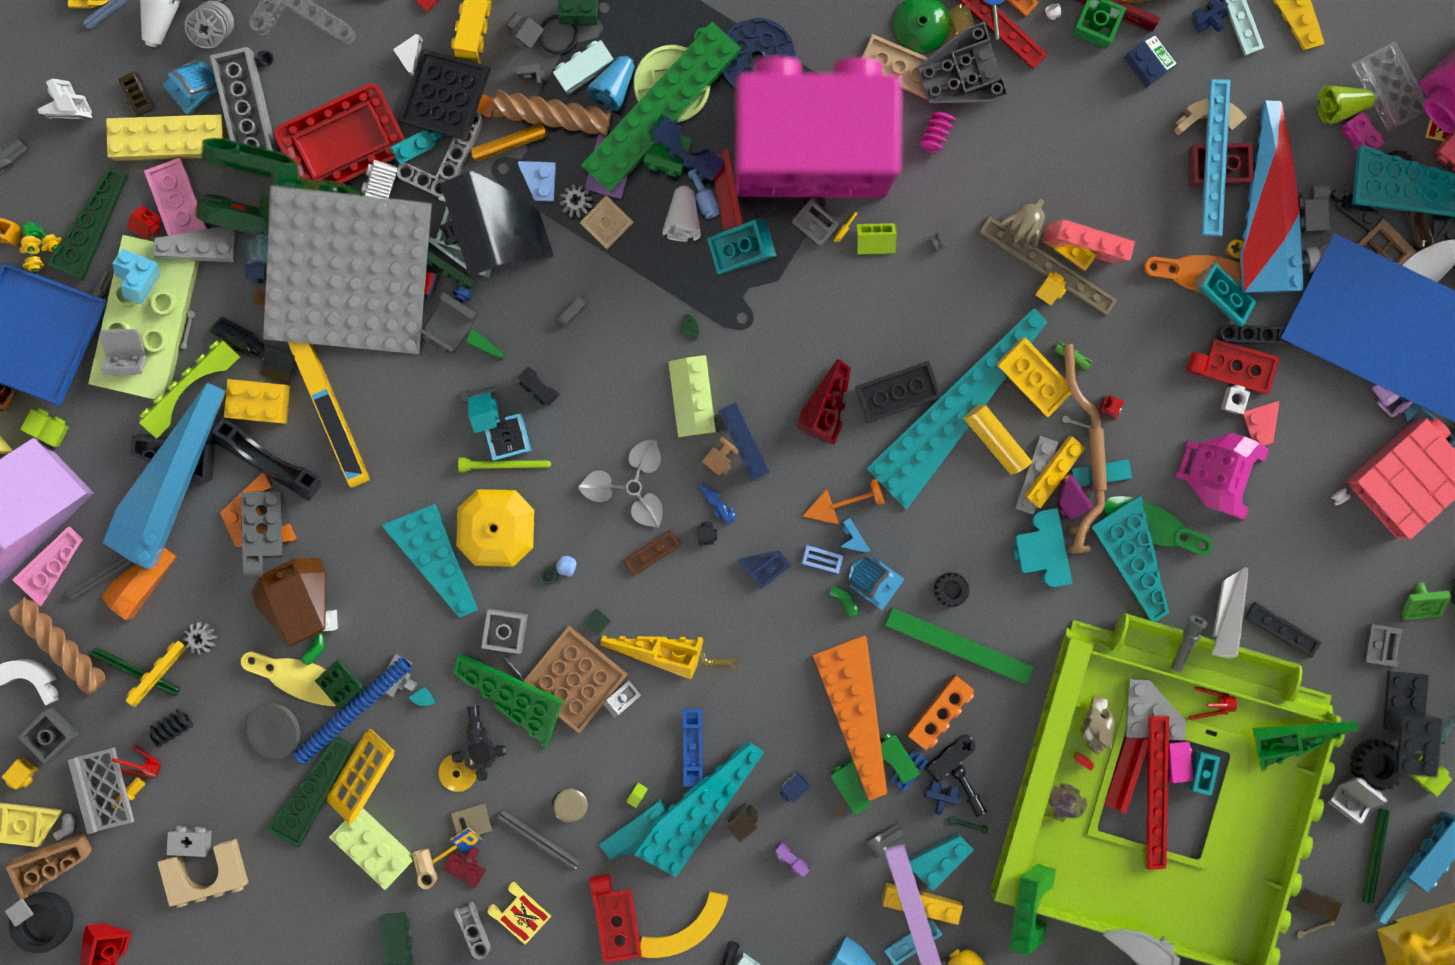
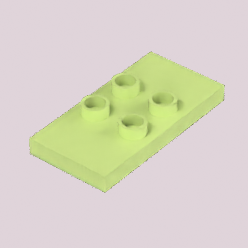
M123 235L119 252L121 249L157 262L160 277L142 305L123 298L121 284L124 279L115 276L114 272L101 330H138L147 362L142 374L103 375L102 367L106 360V354L99 336L88 384L155 399L160 394L164 395L169 391L167 387L173 380L200 261L154 259L155 242Z

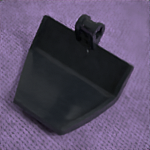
M472 171L462 173L440 184L451 221L440 225V230L444 233L446 246L459 243L467 272L470 276L496 266L553 257L540 211L515 193Z

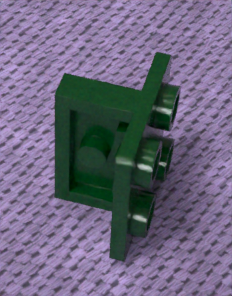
M339 659L315 680L338 709L343 708L351 699L365 689Z

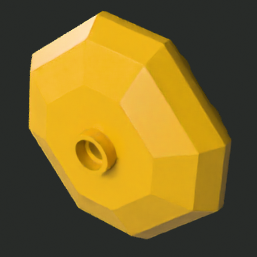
M477 489L458 507L456 546L475 566L514 567L533 549L534 509L516 490ZM493 524L497 526L495 532H492L490 529Z

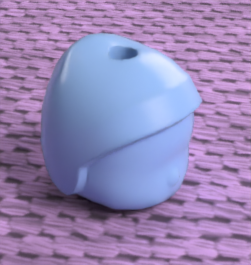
M561 556L556 564V570L560 575L571 577L575 572L577 563L570 556Z

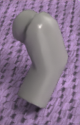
M65 814L62 817V828L53 833L57 841L73 833L75 818H73L72 814Z

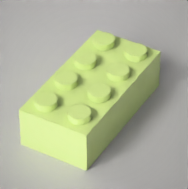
M364 809L361 810L357 819L352 824H348L345 820L329 837L384 890L413 861L412 854Z

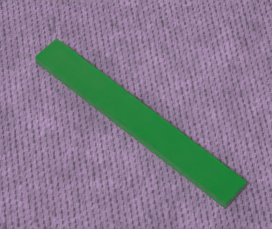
M895 608L891 609L885 626L1026 685L1034 670V667Z

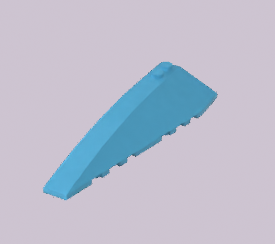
M210 383L205 385L117 506L103 541L105 545L131 562L147 569L158 565L226 390Z

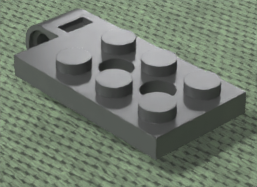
M241 492L242 578H262L263 558H282L281 492ZM264 507L267 513L265 515H258L256 509ZM259 525H264L267 528V532L260 534L256 531V528Z

